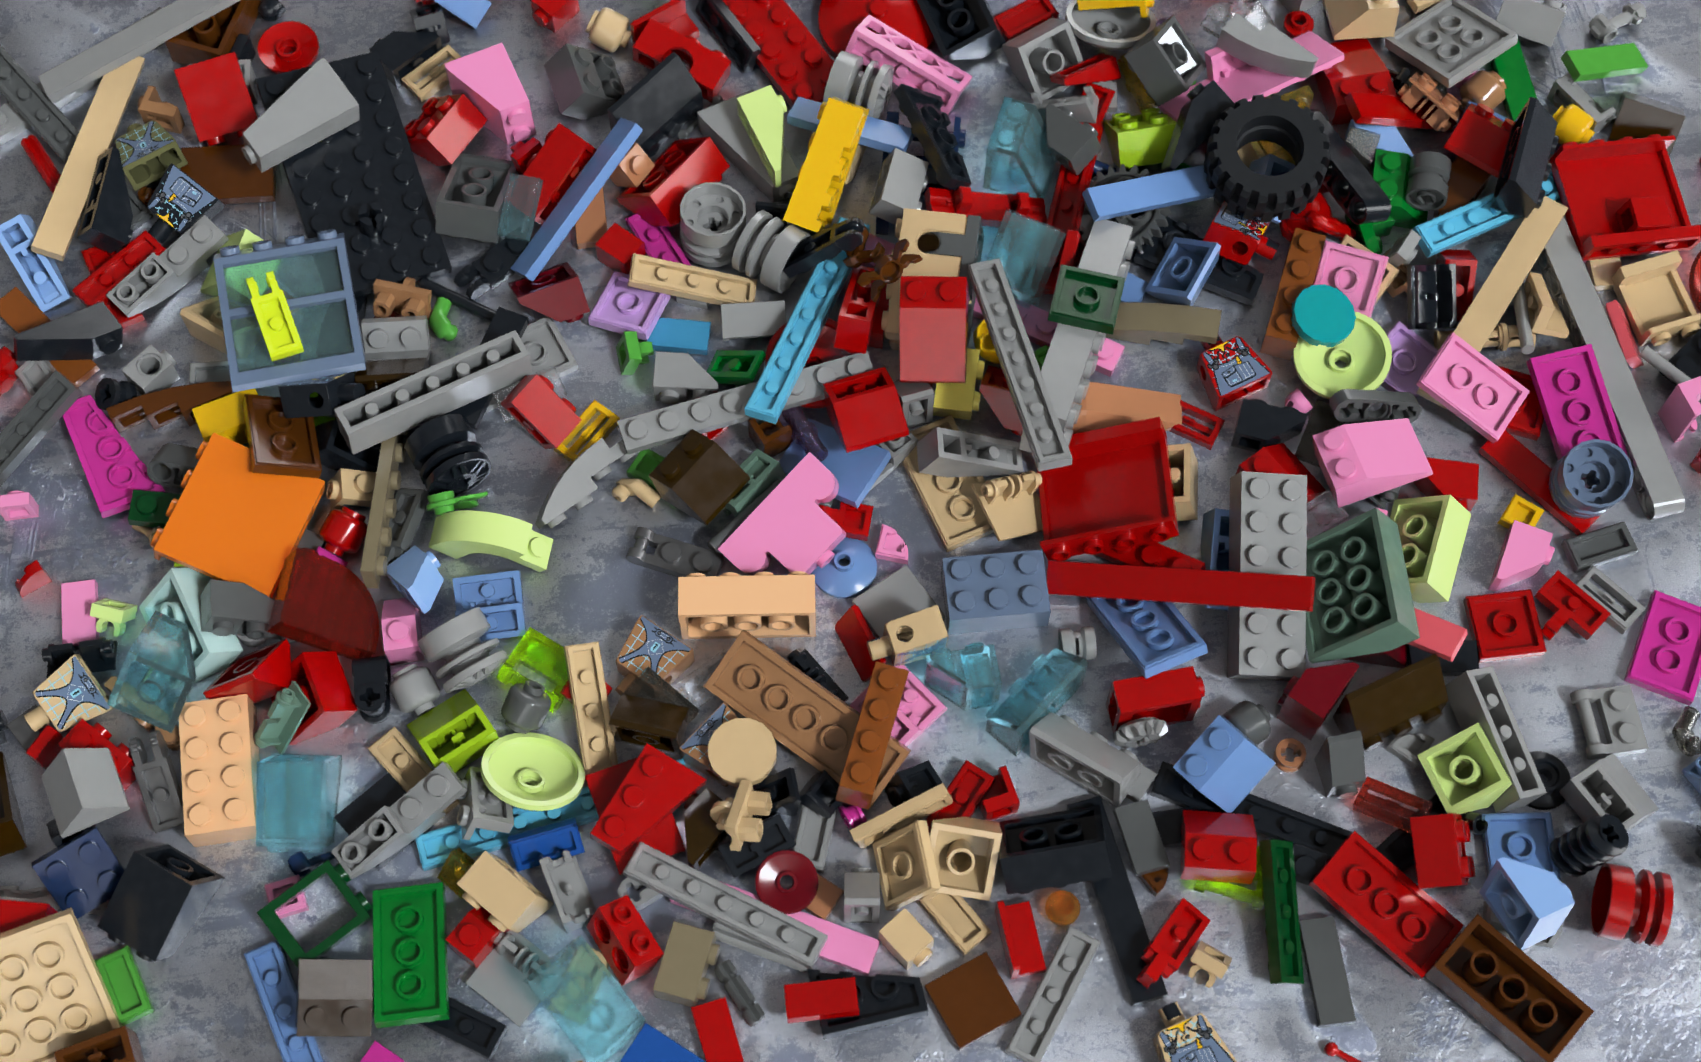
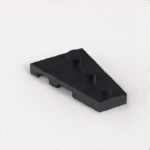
M807 969L810 982L855 977L859 1015L819 1020L823 1040L928 1016V1007L920 977L883 974L860 976L853 975V972L839 971V974L820 973V970Z

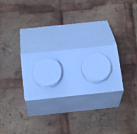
M1505 857L1497 859L1479 892L1520 950L1555 935L1575 904L1569 888L1564 883H1561L1553 872Z

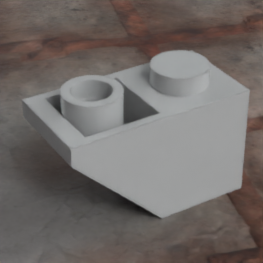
M655 353L653 377L655 401H661L665 404H677L678 402H686L719 392L718 383L688 353Z

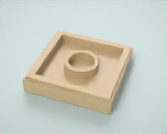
M916 820L872 843L877 870L880 873V885L886 910L895 911L941 889L927 821Z

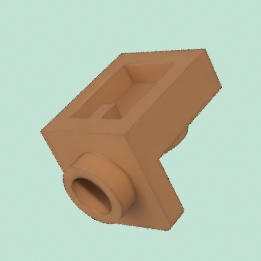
M149 85L145 94L138 101V112L144 123L155 120L166 131L181 134L185 123L178 107L168 102H162L156 87Z

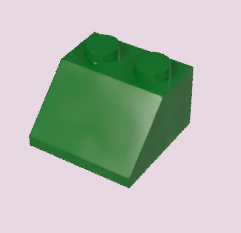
M1376 149L1369 167V173L1391 202L1390 217L1395 220L1393 226L1413 229L1415 226L1427 222L1428 211L1417 210L1406 203L1405 199L1409 180V164L1412 157L1405 153Z

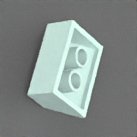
M171 568L139 606L176 691L183 690L227 669L243 651L236 635L217 636L213 632L201 631L200 595L210 581V577L190 568Z

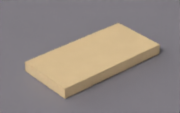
M952 415L910 432L919 441L935 427L957 431L959 429ZM916 445L902 461V464L946 552L993 534L994 531L971 486L974 483L985 481L983 476L947 478L919 473Z

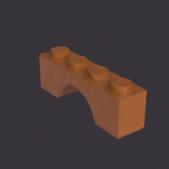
M1295 228L1260 353L1291 361L1299 338L1298 333L1292 326V303L1304 289L1312 286L1326 239L1325 235Z
M876 661L839 783L836 801L869 810L907 681L908 670Z

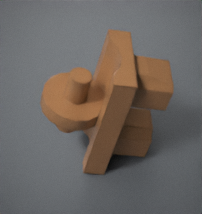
M406 277L403 284L376 279L373 284V312L375 317L386 318L391 313L402 315V317L427 315V320H429L432 313V290L416 287L415 279L411 277Z

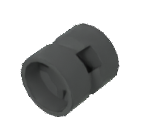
M1424 151L1415 154L1411 158L1408 172L1409 180L1405 195L1406 203L1417 210L1434 211L1446 205L1449 190L1447 183L1450 179L1452 165L1451 160L1446 155L1439 152Z

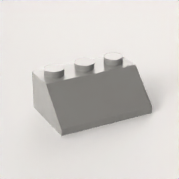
M1050 712L1029 731L1031 758L1095 795L1101 796L1102 799L1116 807L1121 806L1140 775L1141 762L1138 761L1136 755L1127 749L1121 748L1118 750L1109 745L1108 741L1096 732L1091 731L1088 733L1078 727V724L1072 718L1066 715L1058 716Z

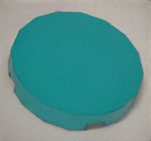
M1325 284L1312 285L1304 289L1292 303V326L1298 335L1309 344L1334 347L1342 343L1354 329L1356 320L1354 307L1348 297L1337 288Z

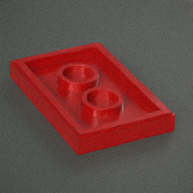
M638 757L585 776L599 818ZM670 813L621 856L613 851L611 853L619 875H623L624 869L640 842L670 857L685 852L686 849L673 813Z

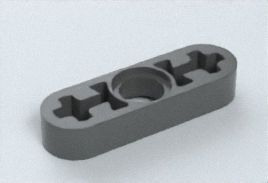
M1343 389L1336 392L1329 401L1331 411L1340 422L1363 423L1408 418L1410 423H1413L1422 412V408L1415 395L1410 392ZM1378 402L1383 403L1378 410L1368 411L1371 405Z

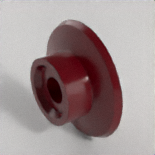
M782 850L769 855L759 866L755 878L756 891L762 903L784 914H793L805 909L815 898L819 883L818 874L813 863L805 855L792 850ZM784 875L791 876L793 880L792 886L788 889H784L780 885V879Z

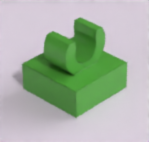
M624 331L616 346L621 375H634L639 365L650 362L648 355L654 354L652 342H638L636 331Z

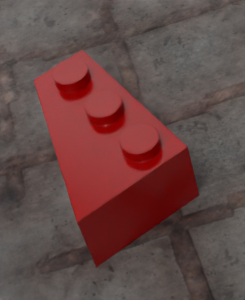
M646 743L591 831L590 837L621 856L694 793L704 787L707 779Z

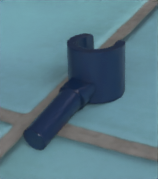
M300 851L289 857L288 863L294 875L299 874L303 878L311 873L314 867L327 860L330 861L336 858L329 851L308 860L305 854Z

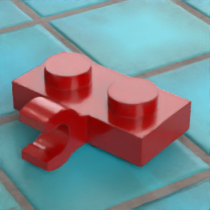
M1559 570L1534 596L1554 613L1541 629L1543 636L1549 641L1565 623L1588 640L1611 615L1608 610Z

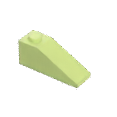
M769 85L738 97L737 109L738 116L775 188H777L782 183L784 113L787 112V106L782 95H776L772 86Z

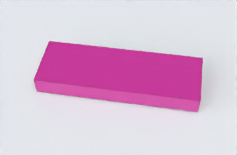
M638 214L625 218L626 225L631 233L645 243L646 256L691 265L666 226L654 227L643 220Z

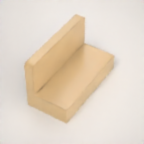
M1529 272L1524 288L1532 333L1567 339L1569 330L1557 301L1551 299L1542 274Z

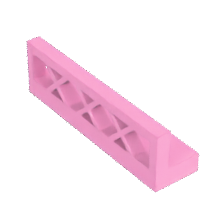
M868 15L855 28L845 52L862 56L863 65L868 66L872 60L879 62V69L883 64L893 66L892 82L898 86L904 84L941 96L944 105L940 109L948 115L953 110L960 94L973 77L871 15ZM869 27V28L873 29L874 31L878 32L879 34H875L874 32L870 31V30L867 29V28ZM895 45H899V46L903 47V48L906 49V50L900 49L899 47H897V46H895ZM948 76L953 77L954 79L958 80L960 83L955 82L954 80L950 79Z

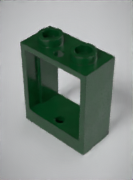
M327 860L257 912L297 968L298 959L321 958L372 919L367 912L373 907L361 891L355 895L346 885L352 879L340 863L333 867L329 860ZM328 874L357 913V916L306 953L276 912Z

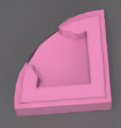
M882 524L875 553L876 559L908 565V547L894 528Z

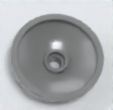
M1072 0L1068 4L1065 13V20L1069 21L1073 34L1087 44L1107 50L1130 49L1137 41L1156 28V17L1149 8L1148 18H1141L1139 6L1079 10L1077 0Z

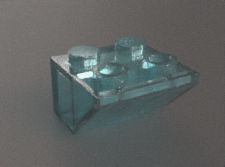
M977 642L969 644L961 650L951 651L948 648H942L931 652V655H926L924 669L925 686L964 711L998 705L1002 680L994 644L984 645V643Z

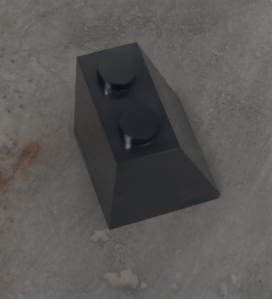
M169 844L134 851L97 927L107 932V937L118 944H127L137 950L136 954L146 961L156 962L172 957L222 885L225 877Z

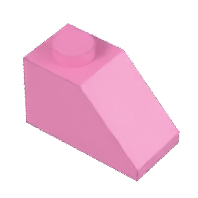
M1514 520L1506 532L1488 590L1496 592L1536 575L1542 565L1548 566L1555 547L1550 546L1553 533Z
M406 598L384 601L381 625L384 652L390 664L395 665L425 660L424 654L417 643L422 638L420 610Z

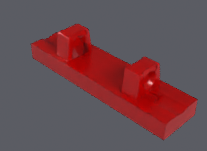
M960 186L957 190L929 187L924 194L927 211L966 214L967 217L968 215L981 216L982 226L1038 231L1041 226L1046 227L1047 216L1044 198L1028 197L1029 193L1017 192L1015 195L972 192L971 187Z

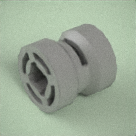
M1093 626L1082 627L1079 631H1072L1070 628L1058 630L1061 662H1071L1078 657H1082L1084 660L1096 659L1097 645Z

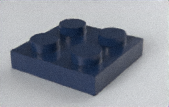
M96 825L91 826L31 862L32 868L60 909L63 911L72 907L76 919L111 899L125 871V868Z

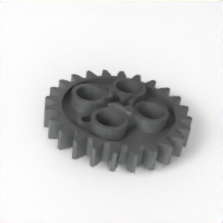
M1124 164L1121 165L1119 172H1114L1112 166L1108 168V175L1104 176L1100 171H1097L1098 179L1096 181L1091 180L1089 188L1150 176L1148 169L1140 173L1137 165H1134L1130 172H1127ZM1085 202L1079 233L1084 242L1087 243L1094 221ZM1168 206L1106 220L1133 227L1130 240L1136 241L1134 249L1142 254L1143 244L1151 247L1154 246L1151 239L1152 236H1163L1159 227H1168L1169 224L1166 217L1171 215V211Z

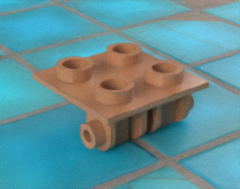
M1416 72L1409 79L1413 85L1409 87L1405 84L1398 91V94L1401 96L1400 100L1412 109L1425 96V100L1414 112L1417 113L1430 100L1433 105L1421 118L1424 119L1437 106V110L1426 122L1437 132L1441 130L1445 133L1452 125L1449 118L1452 117L1456 121L1463 113L1459 108L1462 104L1452 94H1442L1436 88L1438 83L1425 72L1420 75Z

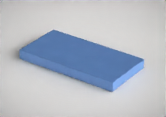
M1086 597L1087 605L1145 679L1208 653L1205 641L1173 603Z

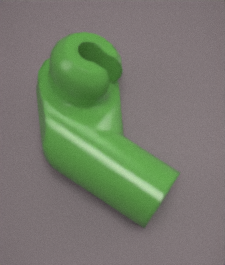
M438 297L429 318V326L439 339L444 338L446 341H453L458 334V328L452 325L447 318L452 302L446 298Z

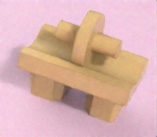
M741 779L734 799L727 797L725 801H718L713 804L710 816L717 823V829L725 830L731 836L732 840L729 845L731 851H741L744 842L761 841L764 827L762 818L752 817L753 815H770L772 809L770 793L754 791L751 780Z

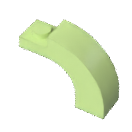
M462 510L448 512L436 517L428 547L455 559L475 553L496 555L541 572L547 570L553 539L531 530L533 524L517 518L492 512Z

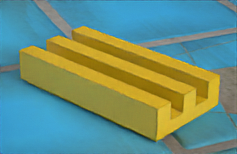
M596 400L579 416L582 421L557 448H554L555 452L563 454L564 458L568 461L571 460L573 462L582 452L601 438L605 440L617 427V421L620 420V417ZM597 411L600 412L601 414L594 420V422L590 426H588L584 430V432L581 434L578 440L568 449L566 446L572 441V439L589 422V420L597 413ZM608 418L609 420L601 427V429L593 436V438L585 445V447L576 455V453L583 447V445L591 438V436L599 429V427Z

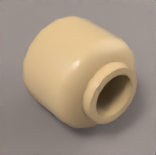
M608 7L601 9V11H594L585 31L589 33V41L592 44L611 53L617 51L620 46L626 48L632 36L631 31L628 30L629 18Z

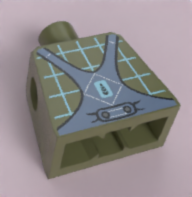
M155 120L143 125L139 123L132 124L127 128L126 134L115 140L116 148L120 152L123 171L135 191L162 178L171 163L178 168L188 164L176 140Z

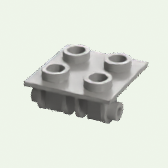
M509 930L506 934L503 932L498 934L493 942L496 945L495 948L465 984L520 1027L560 979L565 969L520 933Z

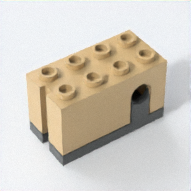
M904 208L902 219L897 218L895 237L898 238V241L903 239L909 241V247L906 252L902 253V256L904 254L920 255L923 260L916 264L910 263L908 267L903 269L902 276L967 277L969 285L967 348H969L976 294L968 274V264L981 262L984 243L981 216L968 215L967 217L966 214ZM901 277L896 282L887 284L886 299H889V311H883L881 329L885 330L884 337L885 339H890L889 344L892 350H900L899 305Z

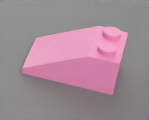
M1408 418L1343 424L1312 436L1315 456L1338 508L1433 475L1430 464Z

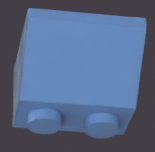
M1218 715L1173 768L1227 813H1232L1276 762L1224 716Z

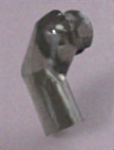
M1685 706L1672 729V734L1680 752L1692 757L1701 754L1700 737L1695 736L1693 728L1701 714L1697 709L1690 706Z

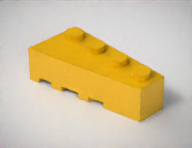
M829 97L827 102H822L817 116L820 122L816 132H813L809 139L807 147L809 151L805 162L800 167L798 181L791 195L783 221L817 233L832 225L870 109L836 97Z

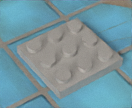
M1443 0L1396 30L1394 37H1385V48L1422 72L1427 73L1442 85L1450 88L1516 45L1518 34L1463 0Z

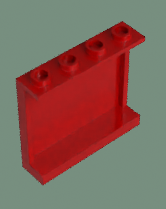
M1653 134L1638 139L1623 137L1616 141L1597 139L1583 144L1567 142L1561 145L1558 151L1548 160L1549 163H1552L1551 171L1561 203L1568 207L1565 216L1583 261L1665 253L1676 250H1692L1701 242V225L1691 226L1667 152V148L1676 140L1675 135L1661 136L1660 134ZM1665 196L1667 206L1672 213V226L1662 229L1621 233L1616 212L1630 198Z
M1160 417L1073 434L1069 445L1072 465L1038 472L1042 476L1039 494L1044 541H1040V546L1048 561H1063L1071 556L1081 554L1095 555L1104 550L1118 547L1131 548L1136 544L1150 541L1164 542L1171 537L1179 536L1167 436Z

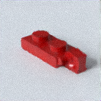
M1184 897L1180 899L1145 948V953L1141 959L1147 964L1136 980L1146 988H1149L1153 982L1155 983L1160 975L1167 979L1178 970L1209 924L1210 919Z

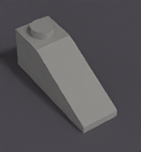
M935 427L916 443L919 473L947 478L1020 475L1023 473L1022 452L1019 449L1020 442Z

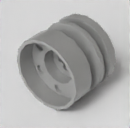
M841 51L830 71L823 101L827 102L829 97H836L870 109L868 116L881 119L892 92L893 66L883 64L879 69V62L872 60L865 72H863L862 56Z
M705 182L694 186L685 193L680 203L681 248L690 260L705 267H721L732 263L733 251L746 226V203L738 191L723 183Z
M761 210L750 219L742 231L733 251L732 268L741 273L745 272V275L752 279L760 275V283L782 294L792 286L799 276L798 274L789 278L783 271L785 264L796 246L811 237V235L793 225L787 226L784 229L783 220L778 217L773 218L772 214Z
M480 607L454 617L426 634L417 642L428 663L445 659L446 664L435 673L438 679L453 673L454 676L442 685L446 694L458 689H466L492 675L509 658L505 650L489 655V652L500 644L498 638L485 642L481 641L480 637L491 626Z

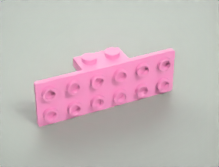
M1312 31L1293 38L1295 42L1319 58L1311 75L1329 69L1334 64L1344 60L1343 52ZM1217 46L1204 52L1208 78L1199 83L1206 86L1214 80L1235 103L1243 98H1246L1248 102L1252 101L1254 95L1263 94L1264 97H1267L1307 78L1287 76L1255 67L1230 55ZM1199 83L1190 86L1186 92L1157 107L1160 108L1161 112L1177 122L1181 108L1190 100L1186 95Z

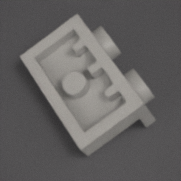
M427 315L362 319L361 329L366 361L427 358V361L429 360L431 344Z
M470 766L465 778L460 779L467 788V791L457 799L460 800L457 825L462 828V839L470 840L476 828L510 833L514 825L513 806L500 800L487 788L481 776V768Z

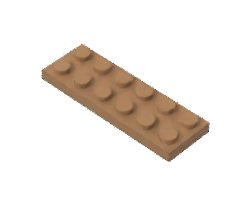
M745 630L741 631L704 687L744 717L763 723L772 732L773 737L820 772L825 770L839 784L860 713ZM891 735L870 808L912 751Z

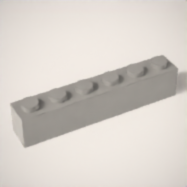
M516 330L335 408L334 412L339 430L354 455L436 417L521 381L527 375H533L530 353Z

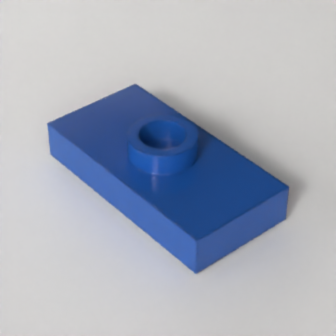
M575 817L507 837L517 872L539 866V860L547 856L552 860L562 857L563 851H570L571 856L585 852Z

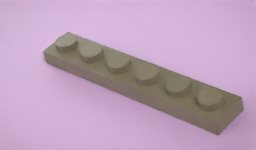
M410 430L381 443L360 568L365 588L379 589L381 576H386L387 556H384L385 548L390 547L392 542V529L389 527L390 518L396 517L397 503L396 499H394L395 490H400L401 472L398 471L399 463H404L406 454L403 437L404 435H409Z

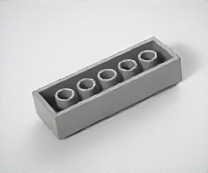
M1241 471L1230 478L1229 571L1306 576L1307 475ZM1228 607L1227 678L1290 681L1293 676L1297 678L1302 676L1306 665V612Z

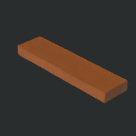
M14 287L0 299V318L16 334L51 321L17 287ZM49 360L55 370L62 373L78 388L100 370L93 360Z

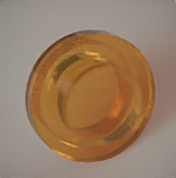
M1065 890L1056 891L1048 897L1045 904V913L1047 918L1055 925L1068 926L1077 920L1080 914V903L1071 892Z

